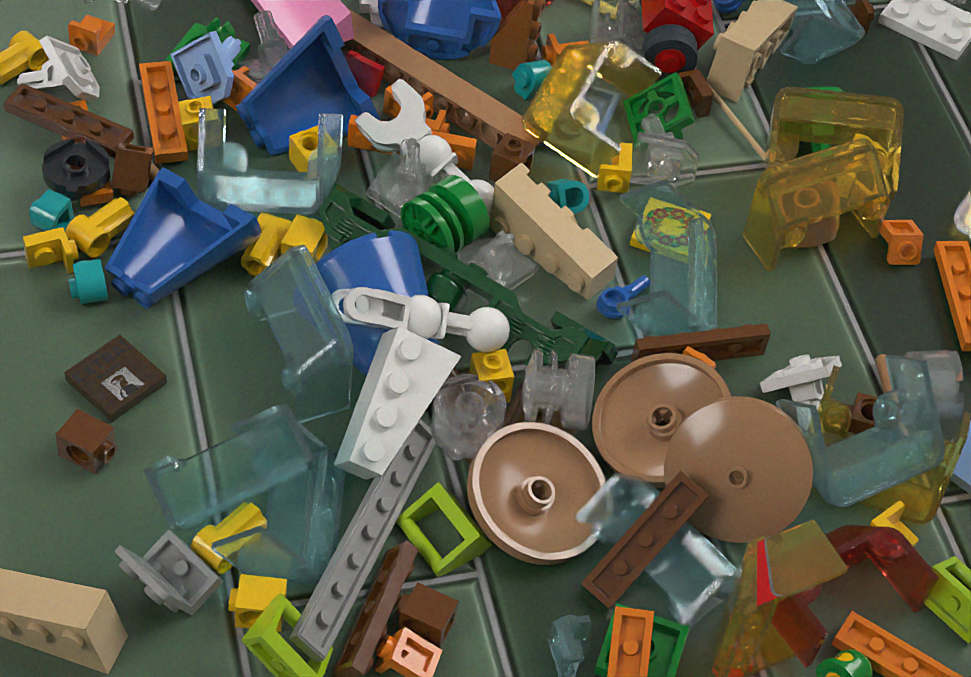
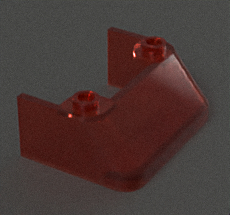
M848 524L769 560L774 591L783 596L760 605L759 608L805 668L812 665L829 633L807 606L818 598L821 592V580L870 558L912 611L916 613L921 610L939 577L900 531L886 526ZM757 566L752 569L746 583L747 591L756 604Z

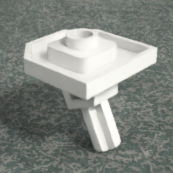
M47 35L39 40L49 60L42 65V70L22 73L17 79V85L19 86L23 83L37 90L47 89L53 92L70 90L76 97L91 103L99 98L100 87L91 72L89 63L82 56L79 48Z
M809 354L801 355L790 359V365L772 373L760 382L763 393L789 387L793 403L800 407L804 435L806 437H817L824 433L820 404L825 403L822 378L829 377L842 364L839 356L810 359Z

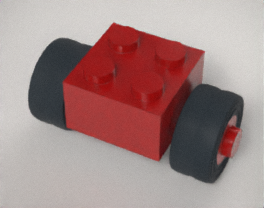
M640 0L643 31L648 33L642 43V62L646 72L651 77L662 80L675 72L680 73L694 70L698 61L697 51L714 35L711 0Z

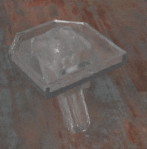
M270 10L258 12L253 17L261 44L258 45L259 57L237 63L238 69L243 66L250 69L247 77L256 84L290 50L287 49L285 39H279Z
M648 114L641 122L645 133L638 132L632 160L630 182L670 190H677L694 183L700 154L686 140L675 139L672 132L666 133L659 117L655 116V114Z
M415 138L404 139L401 142L400 155L395 151L392 152L365 193V195L400 218L404 203L416 198L418 194L428 191L435 184L431 176L426 175V164L420 163V144Z
M504 231L499 232L495 238H479L457 253L460 256L459 261L468 266L471 262L477 264L488 272L487 277L509 290H512L538 272V265L514 247L512 242L515 238L512 233L506 234ZM471 291L474 295H476V296H477L480 300H482L485 304L488 305V304L490 303L489 300H487V299L483 298L482 296L476 294L475 292Z

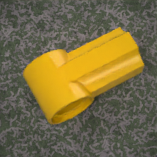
M28 31L18 32L11 39L9 47L0 52L1 85L28 68L32 71L41 70L42 65L49 60L39 40Z
M122 197L119 199L115 198L89 217L84 214L76 216L68 224L65 233L68 240L74 239L76 246L91 258H97L106 251L111 238L128 227L135 212Z
M265 212L260 213L257 218L261 228V236L247 247L241 258V266L250 275L259 278L262 275L269 274L281 252V241L293 222Z
M243 502L216 527L210 524L202 528L194 537L190 548L215 572L223 574L236 563L241 550L267 528V520L257 506L251 502L249 504Z

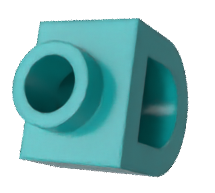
M546 60L521 63L511 74L515 80L514 89L524 100L544 97L554 84L553 68Z
M569 179L547 182V188L551 191L548 196L561 209L566 205L576 214L587 207L590 195L588 188L582 182Z
M48 189L30 207L29 216L31 217L32 226L43 231L61 227L66 230L70 221L74 219L71 199L64 194Z
M101 260L80 261L73 264L75 278L68 279L72 299L79 298L80 305L108 300Z

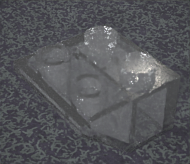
M593 0L588 41L592 48L590 62L644 68L642 62V43L648 33L643 31L642 15L628 0Z

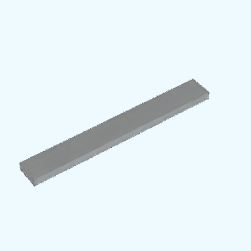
M419 419L384 473L374 478L289 637L315 663L325 660L439 438L421 419Z

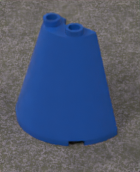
M378 0V12L386 30L389 29L397 39L430 59L449 60L468 56L470 51L479 46L484 47L492 39L501 20V13L496 0Z
M329 15L320 17L247 94L241 103L235 106L242 120L245 123L249 121L252 125L253 130L249 134L258 148L264 146L270 155L289 151V136L299 131L319 126L328 140L348 135V123L351 115L359 116L367 112L374 118L381 120L371 98L359 88L340 49L345 44L333 19Z
M162 167L105 266V270L114 278L111 285L116 291L125 297L131 293L138 304L149 310L155 303L253 244L261 236V228L254 215L233 204H230L224 212H221L199 200L184 178Z
M390 230L387 233L388 236L380 238L375 233L367 234L334 249L307 271L302 277L305 282L302 289H296L294 293V305L298 313L366 377L381 336L389 330L338 322L329 315L328 300L331 294L337 290L359 287L388 291L407 297L415 295L428 296L418 244L410 234L402 231ZM342 298L338 305L339 310L345 314L343 309L344 298ZM428 338V339H427V340H429V341H431V342H433V343L439 345L438 339H431V338Z

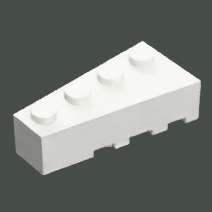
M399 326L383 333L334 466L365 480L381 476L461 356Z

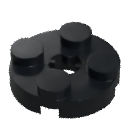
M74 139L62 140L48 148L43 156L42 172L46 185L53 191L66 195L71 201L80 200L84 195L99 190L110 180L108 154L101 145L94 141L85 140V144L74 143ZM71 165H75L76 167L83 166L81 169L78 170L70 169Z

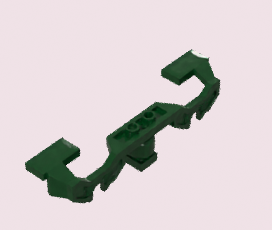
M334 183L329 191V195L319 208L317 215L322 219L332 251L351 240L371 233H375L378 238L388 236L387 233L390 230L410 234L418 244L421 261L440 272L433 273L427 280L428 296L437 303H449V312L457 314L462 312L469 300L466 293L468 289L489 300L490 303L487 307L495 308L502 312L509 323V337L500 349H506L508 353L516 341H528L532 345V351L525 365L530 368L573 362L581 370L589 373L599 357L613 363L618 355L615 344L558 311L554 313L550 320L554 330L523 314L516 293L487 277L488 272L472 262L468 266L459 261L460 256L451 249L443 246L440 250L402 227L394 228L396 224L387 212L337 183Z

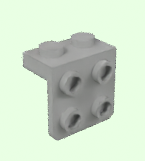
M169 529L143 557L121 545L115 550V553L122 559L118 564L121 569L134 580L139 578L147 585L143 589L144 592L157 604H164L174 613L180 609L193 616L224 582L186 543Z

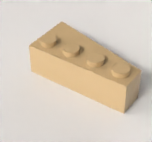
M754 0L747 12L742 11L736 22L732 21L726 32L718 35L713 46L716 54L707 78V82L717 94L736 103L742 97L744 86H750L756 71L764 67L770 54L776 51L789 33L798 8L797 6L784 0Z
M521 162L495 182L489 227L498 236L505 238L517 247L522 254L528 255L548 273L555 275L567 284L572 291L578 292L589 300L614 279L618 257L588 227L582 230L577 224L574 217L575 214L566 205L561 209L548 196L551 191L542 182L536 185L527 176L530 170Z
M0 568V637L109 674L128 634L107 590Z

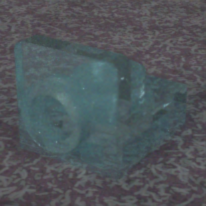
M567 615L552 623L548 643L559 677H575L579 663L583 662L581 642L587 640L592 624L589 615L580 617Z

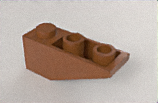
M521 0L501 21L491 41L489 63L515 71L521 63L535 61L538 45L534 43L537 41L542 27V23L538 22V17L540 18L543 13L545 0Z

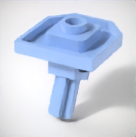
M213 31L170 54L189 100L211 96L212 104L214 105L230 97L234 79L232 67L235 65L232 60L241 51V41L239 39L229 36L221 44L217 31Z

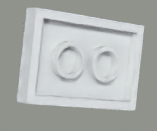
M891 0L880 14L878 23L955 60L960 57L971 42V13L961 10L944 0Z

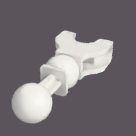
M398 79L391 86L393 97L401 107L397 118L389 122L379 121L369 113L364 112L355 119L359 131L377 150L383 152H402L409 159L411 158L416 170L431 176L434 183L449 175L462 177L479 193L487 208L489 217L491 216L494 187L484 180H470L456 166L458 158L454 152L452 153L448 142L437 135H432L431 128L425 123L426 112L423 98L404 80Z
M366 287L337 290L331 294L328 300L329 315L338 322L387 330L399 326L425 339H443L445 333L465 336L467 342L480 352H493L500 349L509 337L510 329L507 318L502 312L491 307L479 308L468 316L449 312V303H437L433 298L426 295L407 297ZM342 298H344L343 309L345 314L339 310L338 305Z

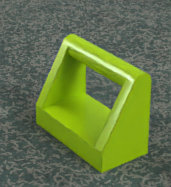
M439 482L399 515L396 523L412 544L418 548V552L437 577H441L482 555L493 545L452 492ZM439 509L444 512L465 539L443 559L415 523Z
M953 556L932 566L913 591V594L969 644L971 643V591L950 573L952 572L971 589V569L956 556Z
M283 594L277 595L241 641L275 677H324L333 651L332 646L325 660L315 663L310 659L306 663L276 631L281 616L293 629L301 616V613Z

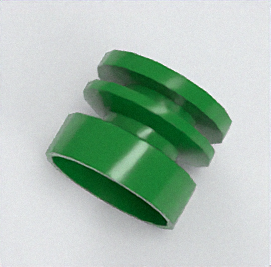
M456 175L444 177L432 185L428 191L420 193L416 198L404 203L401 209V221L404 229L440 250L445 246L456 254L461 251L463 246L470 245L484 236L489 229L490 218L481 196L470 183Z

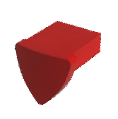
M350 50L346 54L345 59L359 88L371 98L376 96L385 66L363 57L354 50Z

